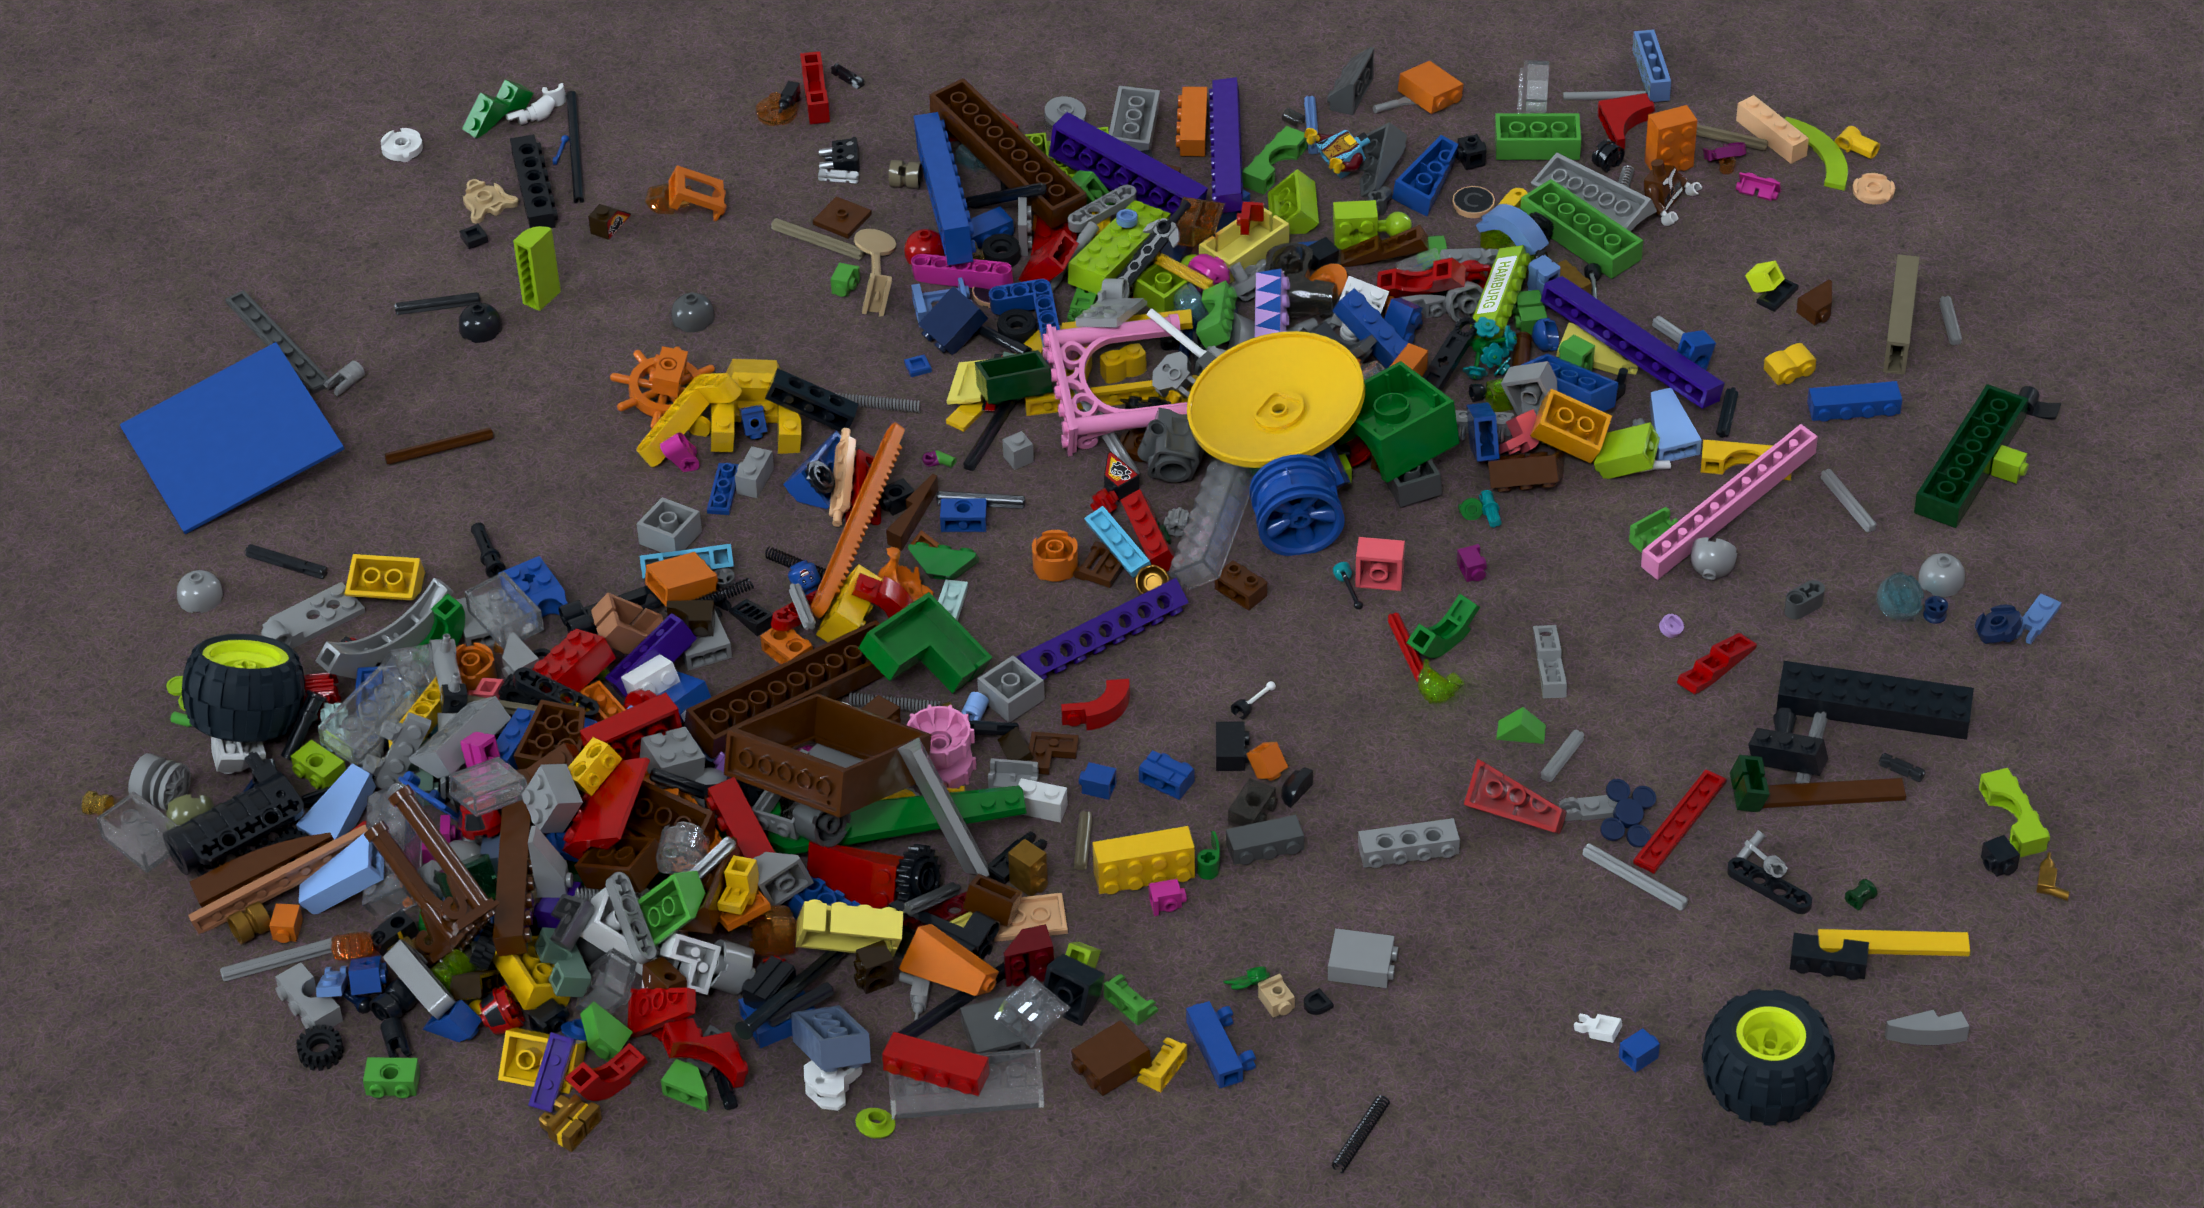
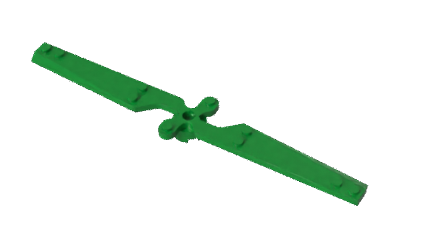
M1019 785L949 793L966 824L1027 814L1023 789ZM923 795L882 799L850 813V824L847 823L845 827L847 833L837 845L843 846L941 828ZM778 801L770 814L782 817L781 806ZM715 825L722 840L728 837L725 831L721 832L718 825ZM763 830L775 853L797 854L808 852L809 840L800 835L796 840ZM567 860L568 871L573 873V881L581 882V885H584L574 867L577 862ZM661 868L660 872L655 876L670 874H668L663 868Z

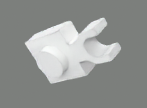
M1579 1014V1021L1583 1023H1574L1575 1031L1581 1033L1589 1032L1590 1038L1611 1043L1614 1042L1622 1028L1621 1018L1597 1014L1595 1019L1585 1014Z

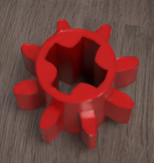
M1103 488L1092 496L1094 501L1090 506L1093 511L1104 506L1111 513L1118 507L1116 501L1119 498L1114 490L1108 492L1106 488Z

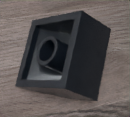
M1065 954L1060 955L1047 965L1040 1007L1082 1026L1101 995L1105 973Z

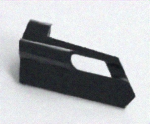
M648 586L618 595L620 598L637 605H642L643 610L645 608L652 610L662 604ZM576 600L558 607L560 618L564 626H567L568 633L575 629H580L597 634V627L594 624L591 612L597 603L583 607L580 600Z

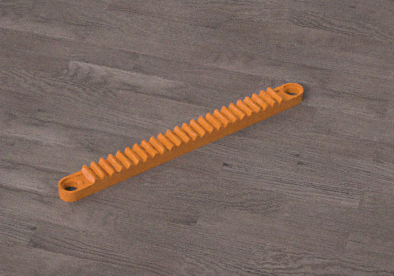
M896 422L888 428L880 443L810 608L813 616L818 619L826 613L832 600L841 592L840 589L846 580L845 576L849 574L848 570L852 567L851 563L855 560L853 557L857 555L856 551L860 548L859 544L863 541L864 532L868 529L867 525L871 522L872 513L876 510L875 507L881 498L880 494L884 492L883 488L887 485L888 476L892 473L891 469L894 468V463L897 461L896 457L899 456V451L902 449L899 443L905 428Z

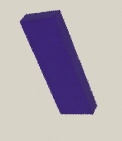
M550 1033L528 1106L551 1113L554 1112V1103L560 1095L576 1039Z

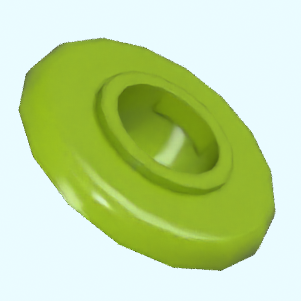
M880 1108L863 1109L857 1114L855 1119L858 1130L863 1135L874 1139L888 1137L893 1133L896 1126L893 1116ZM871 1120H879L881 1123H874Z

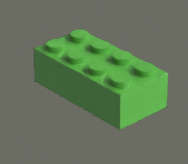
M1495 113L1496 160H1550L1556 152L1571 160H1580L1581 130L1579 113Z

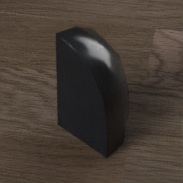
M1303 767L1301 770H1295L1286 779L1281 789V798L1288 807L1291 808L1313 785V770Z

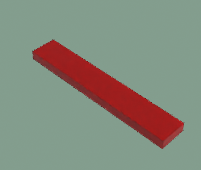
M1705 769L1634 858L1633 864L1655 874L1723 788L1727 779Z

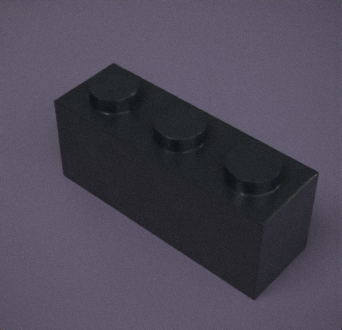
M1757 728L1748 743L1751 756L1762 757L1765 767L1820 776L1828 761L1825 742L1822 738Z

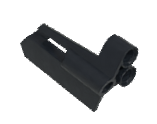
M899 900L887 906L895 908L897 911H903L905 908L904 903ZM925 911L912 915V917L926 925H934L982 960L987 954H991L992 944L990 942L996 937L1000 928L999 921L980 911H976L971 915L964 928ZM903 925L902 940L897 947L895 956L901 959L904 958L916 931Z

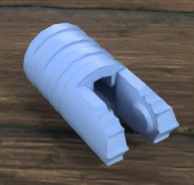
M971 692L961 713L964 715L968 714L969 721H981L989 704V699L981 693Z

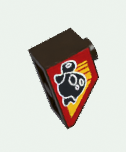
M599 204L588 216L590 233L609 240L631 216V213Z

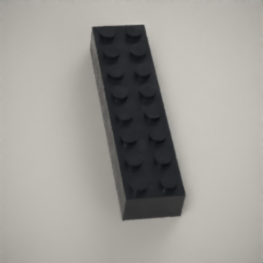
M1784 661L1776 710L1789 708L1795 712V715L1814 717L1816 712L1820 714L1825 712L1828 720L1967 740L1974 688Z

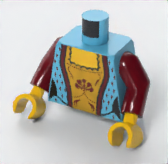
M1307 128L1304 134L1308 144L1312 145L1316 141L1321 157L1327 162L1329 169H1333L1340 179L1347 176L1350 172H1356L1366 159L1362 148L1368 145L1370 140L1364 132L1354 138L1348 130L1326 135L1317 134L1315 129Z

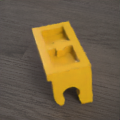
M1165 1038L1163 1043L1166 1045L1161 1047V1051L1152 1061V1066L1148 1069L1142 1068L1139 1072L1141 1076L1137 1078V1082L1160 1093L1187 1060V1044L1180 1043L1171 1038Z

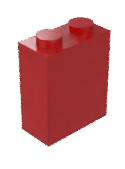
M1062 230L1032 254L1018 280L1021 282L1036 279L1051 281L1064 271L1079 243Z

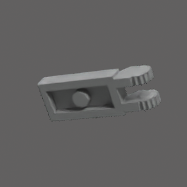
M1607 795L1577 799L1569 797L1559 801V807L1567 811L1564 821H1585L1613 817V810L1618 802L1611 800Z

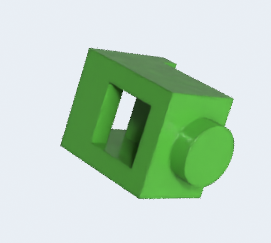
M844 263L838 264L831 277L832 294L848 297L851 290L856 289L857 283L861 281L859 266Z

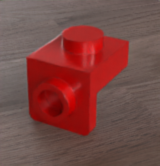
M1242 203V211L1237 213V226H1241L1240 235H1249L1251 221H1264V203Z

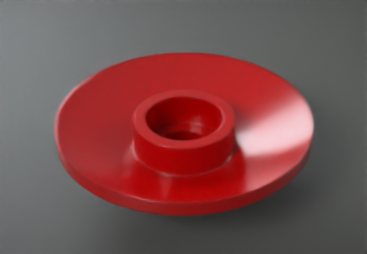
M1359 436L1346 444L1350 447V458L1348 461L1351 467L1370 458L1371 451Z

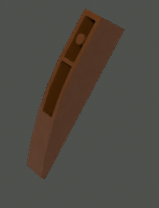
M323 833L279 842L235 858L189 883L200 906L203 908L221 897L281 868L287 863L334 840L331 833Z

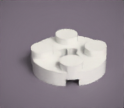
M400 128L401 132L394 133V130L386 133L381 139L382 154L386 158L393 161L408 162L421 153L423 142L419 132L416 130Z

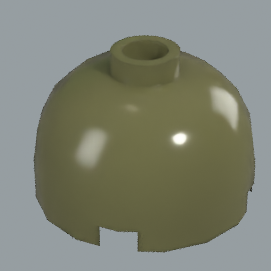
M191 794L170 801L168 810H166L169 827L172 829L177 825H182L190 821L191 818L211 810L214 807L211 798L205 795H199L200 798H192Z

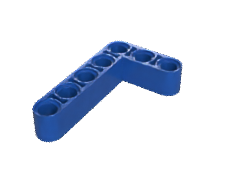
M1036 279L996 286L990 289V308L994 314L1001 315L1011 309H1035L1042 347H1044L1043 334H1046L1047 324H1051V327H1056V330H1060L1052 288L1048 280Z

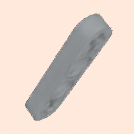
M1132 185L1120 186L1071 213L1068 216L1069 230L1076 233L1082 232L1089 221L1097 224L1123 210L1136 200V188ZM1106 203H1115V205H1106ZM1090 212H1099L1095 215L1089 214Z
M616 872L606 880V889L633 959L639 964H644L656 956V947L630 879L626 874ZM622 902H626L630 906L631 912L624 909ZM631 924L638 927L639 934L632 930Z

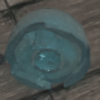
M1186 283L1174 294L1172 302L1175 309L1172 311L1191 309L1192 319H1195L1197 324L1209 314L1201 301L1202 296L1192 283Z
M1898 572L1885 578L1880 583L1876 593L1877 603L1881 611L1888 617L1898 620L1917 615L1923 607L1921 599L1924 598V593L1921 585L1912 575L1907 576L1903 574L1904 572Z

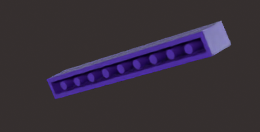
M1237 77L1212 80L1213 88L1209 89L1213 206L1217 205L1218 214L1242 211L1243 176Z
M1561 276L1545 283L1541 302L1703 409L1720 401L1725 384L1723 381L1565 277Z

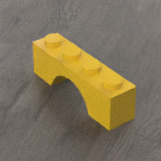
M1703 439L1700 473L1724 474L1728 468L1734 465L1751 464L1773 445ZM1792 473L1783 480H1791Z

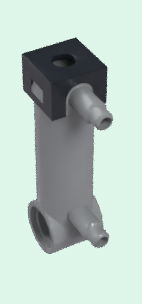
M444 634L443 639L429 641L430 662L434 664L441 694L440 706L442 713H458L467 705L468 693L465 683L462 684L459 672L455 640L450 639L449 634Z

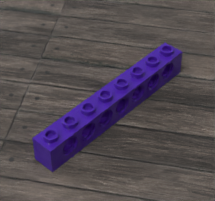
M1177 578L1018 655L1016 658L1044 680L1048 678L1046 673L1053 670L1057 674L1067 668L1066 663L1073 661L1074 664H1077L1087 659L1085 654L1092 651L1095 655L1106 649L1105 644L1112 641L1113 645L1126 639L1125 634L1131 632L1132 635H1135L1145 630L1143 625L1149 622L1154 626L1164 620V615L1170 613L1172 617L1182 612V606L1189 602ZM1157 599L1163 602L1164 609L1158 606ZM1138 608L1144 611L1145 618L1139 616ZM1119 618L1125 621V628L1119 625ZM1099 627L1106 631V637L1100 635ZM1080 637H1083L1086 640V647L1080 644ZM1060 647H1064L1067 650V657L1061 654ZM1041 656L1047 659L1048 666H1044L1041 663Z

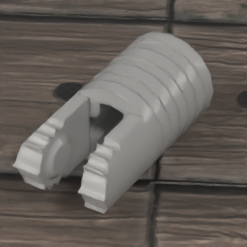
M351 361L324 383V386L328 390L336 386L334 393L338 397L363 378L365 371L358 362Z

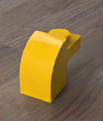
M733 855L724 871L727 887L717 902L719 911L742 915L747 904L752 905L756 897L759 882L758 865L756 859Z

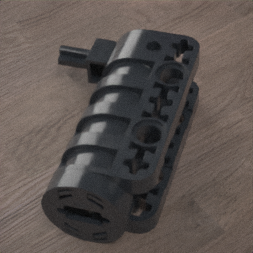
M250 752L249 756L245 757L246 763L253 771V788L233 796L232 799L212 807L211 810L191 818L190 821L177 825L163 833L166 848L172 860L184 875L187 876L195 871L197 876L200 877L208 872L204 871L205 867L215 869L219 867V864L220 866L225 864L226 862L223 859L229 854L235 855L238 858L241 856L240 853L245 855L252 852L251 849H247L249 845L255 846V850L270 846L273 842L276 843L266 839V836L271 832L277 833L279 838H282L281 834L284 830L286 835H290L289 831H294V834H297L298 829H294L292 826L289 827V824L293 823L295 825L301 820L304 813V803L288 779L282 773H278L271 762L265 765L257 752Z

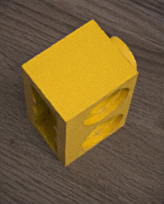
M593 737L569 765L568 769L577 789L592 796L620 763L622 758L609 744Z

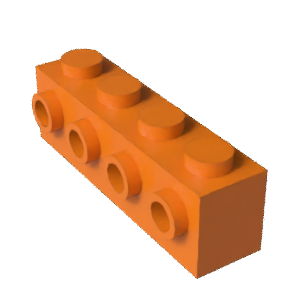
M1182 87V95H1178V107L1181 108H1177V121L1181 122H1177V134L1180 135H1176V148H1180V156H1205L1207 87Z

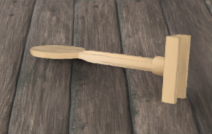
M863 229L858 231L854 237L855 245L860 250L871 255V273L863 302L862 314H867V311L879 312V316H884L892 277L881 275L880 256L893 253L896 242L891 235L883 231Z

